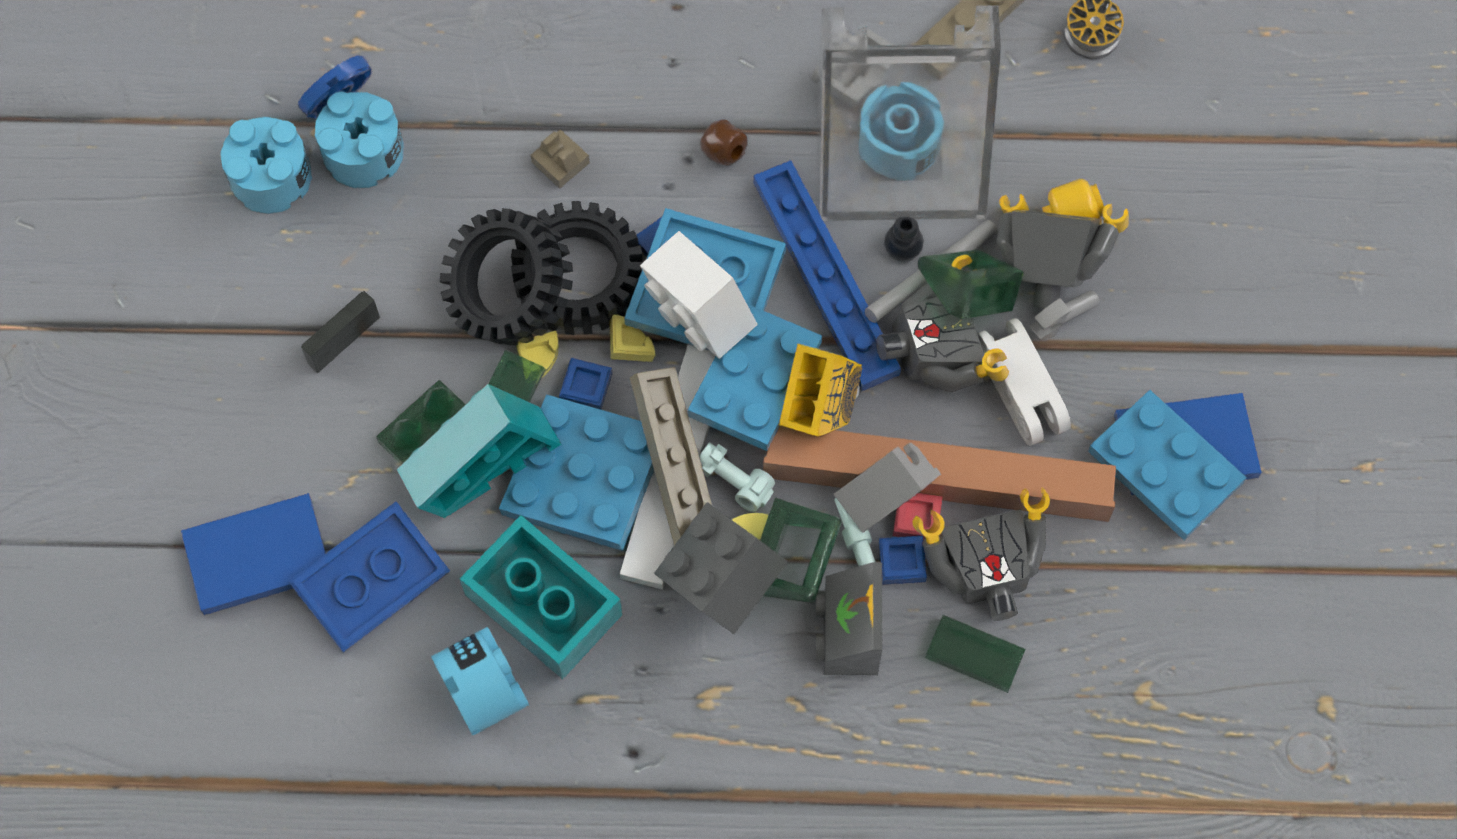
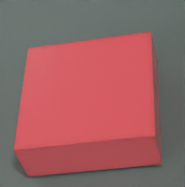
M918 493L896 509L893 536H923L914 529L912 524L913 518L916 515L920 517L924 530L929 529L933 525V517L930 510L940 514L943 497Z

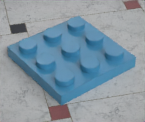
M665 208L647 259L680 231L734 278L747 304L765 311L786 251V243ZM642 270L624 318L625 325L693 345L684 333L686 329L681 324L674 328L661 315L658 310L661 304L650 295L644 286L648 279Z
M546 394L541 410L562 445L551 452L545 446L523 460L527 467L516 474L513 473L499 510L506 517L517 519L522 515L533 525L623 551L654 473L642 423L636 419Z

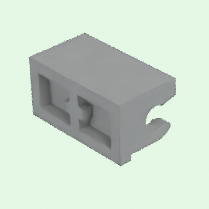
M908 443L904 446L905 453L897 446L833 494L862 533L914 497L941 475L936 467H932L923 453L914 444ZM907 455L912 459L913 463L909 461Z

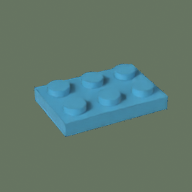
M747 304L758 325L720 359L715 356L688 408V417L768 451L780 427V417L797 344L819 349L822 343V335Z
M1151 390L1145 393L1097 438L1088 450L1101 464L1116 466L1115 477L1184 541L1241 487L1247 478Z

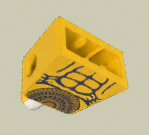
M797 344L779 425L814 436H822L848 425L855 399L860 392L859 381L862 365L835 353Z

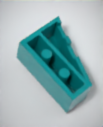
M487 384L482 390L476 392L471 400L451 419L445 421L428 441L414 450L397 471L418 509L446 518L491 489L489 481L510 468L516 474L527 467L523 461L545 446L551 452L562 444L539 406Z

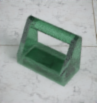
M977 249L922 256L917 264L918 269L947 312L960 319L1013 311L1024 271ZM961 255L970 256L972 262L963 268L969 267L971 271L964 272L953 267L954 259Z
M775 498L760 541L777 554L779 553L788 525L821 530L802 586L776 578L763 596L814 603L842 520L820 511Z

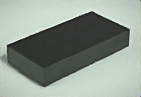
M365 291L359 293L302 344L301 349L308 365L317 373L380 318L375 300Z

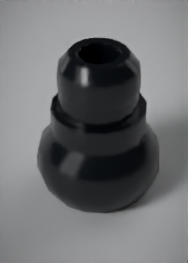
M905 215L897 218L885 235V249L897 261L913 260L923 249L924 239L922 233L919 230L918 222L911 216Z

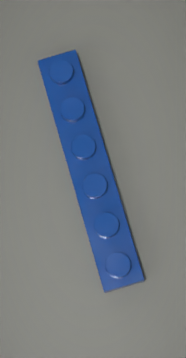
M787 161L753 175V183L784 243H786V247L843 357L862 365L859 381L861 391L899 376L901 367L896 359L883 361L878 355L877 337L883 333L877 322L873 323L867 318L865 309L869 306L792 161Z

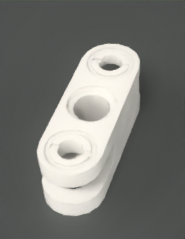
M1017 318L1008 320L1006 322L1007 337L997 341L985 330L977 333L984 354L988 350L998 348L1003 350L1007 356L1006 360L995 363L992 368L1007 366L1009 370L1008 377L1003 381H992L1024 442L1028 446H1032L1044 440L1043 429L1034 410L1036 406L1039 407L1054 434L1059 435L1070 430L1071 421L1067 408L1022 323Z

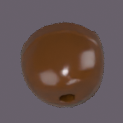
M726 119L713 122L706 129L700 140V147L705 156L717 164L731 166L744 156L748 145L746 134Z

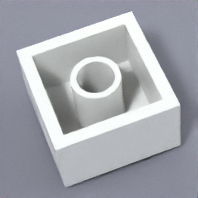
M680 231L640 265L648 279L644 286L650 295L661 304L658 308L661 315L674 328L681 324L686 329L684 332L686 337L699 351L702 352L707 348L720 359L758 325L734 278Z

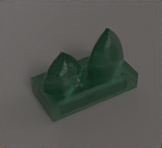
M438 380L376 436L377 441L402 465L414 450L428 441L445 421L451 419L466 404L442 381Z

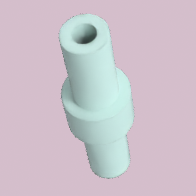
M835 498L834 501L845 528L842 531V535L847 549L853 550L858 566L875 562L869 545L872 542L869 530L862 533Z

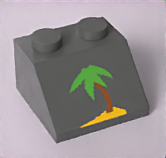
M872 562L827 575L824 591L816 590V617H824V633H816V660H824V675H878L882 655V562Z

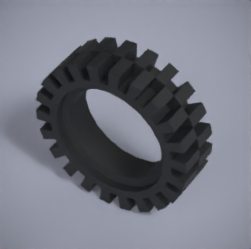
M571 201L572 210L564 211L563 204L558 203L553 205L555 214L549 216L547 211L543 209L537 213L538 219L552 225L550 229L558 231L563 237L561 240L571 237H588L604 244L614 255L617 267L612 281L602 292L586 299H568L566 308L555 306L553 311L560 318L555 324L546 322L547 329L557 331L558 326H563L566 335H574L575 328L583 327V334L587 335L593 334L592 326L599 324L603 331L610 328L609 319L613 315L625 317L624 309L629 307L642 272L640 265L643 263L641 246H638V237L634 230L629 231V223L623 217L617 221L615 211L608 207L603 214L600 213L598 203L590 202L588 210H584L581 207V201ZM515 239L516 249H512L511 271L517 297H520L522 305L531 293L534 284L535 265L527 246L522 241Z
M502 208V211L496 209L487 210V217L477 214L471 218L474 227L463 224L458 230L465 238L463 241L451 239L448 247L457 251L455 257L444 255L442 260L443 265L452 267L451 273H440V283L450 285V289L441 291L442 300L453 303L446 308V311L450 317L458 318L455 324L460 329L467 330V334L473 337L506 345H518V341L523 343L534 341L532 334L542 336L549 331L544 324L545 321L555 324L560 318L553 311V308L555 306L566 308L568 299L560 297L559 294L561 289L572 290L573 281L563 278V273L573 272L572 262L562 259L570 254L567 245L558 243L563 238L559 232L550 229L552 225L537 217ZM518 239L527 246L534 259V284L531 293L520 307L506 315L496 316L483 305L479 296L478 273L484 258L496 245L506 240Z

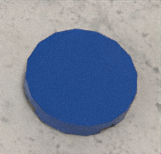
M358 55L347 59L325 73L302 95L298 101L300 110L308 118L315 119L318 118L323 107L327 105L329 97L334 93L357 92L372 74V68L364 56Z

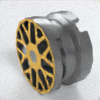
M1077 0L1069 10L1064 28V40L1068 48L1077 56L1080 55L1089 58V60L1109 56L1118 46L1124 26L1123 14L1119 7L1111 0Z

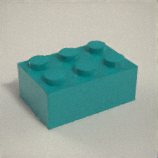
M522 515L510 525L460 578L465 596L562 680L623 615L621 600L618 596Z

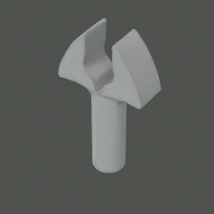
M1090 290L1067 303H1064L1059 298L1036 315L1034 318L1037 322L1029 327L1040 340L1052 338L1065 322L1099 304V297L1094 291Z

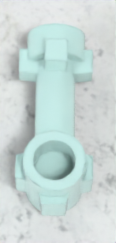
M709 442L699 455L704 475L709 477L715 472L739 489L735 500L745 510L756 512L759 507L763 508L774 493L772 488L775 485V481L772 476L761 469H754L750 475L746 474L724 458L727 449L720 444L714 446Z

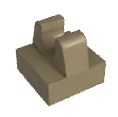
M561 129L557 133L555 131L552 132L541 142L540 147L531 154L532 163L559 189L590 163L589 155Z

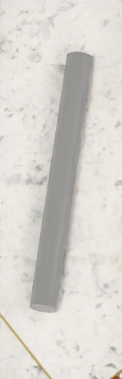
M986 220L865 309L867 318L871 322L876 323L902 304L923 285L948 270L952 266L954 259L958 256L970 254L997 234L995 224L990 220Z

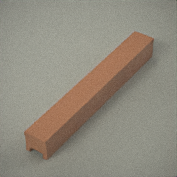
M781 425L767 451V456H764L763 471L776 480L842 488L897 446L905 453L903 447L908 443H912L919 448L932 467H936L941 473L940 476L919 493L942 496V501L1012 510L1022 509V511L1028 512L1021 503V491L1027 488L1029 492L1028 504L1035 505L1042 498L1041 487H1043L1050 498L1049 506L1042 512L1043 514L1109 522L1115 508L1113 497L1116 466L837 430L822 436H814ZM907 455L909 461L913 463L912 459Z

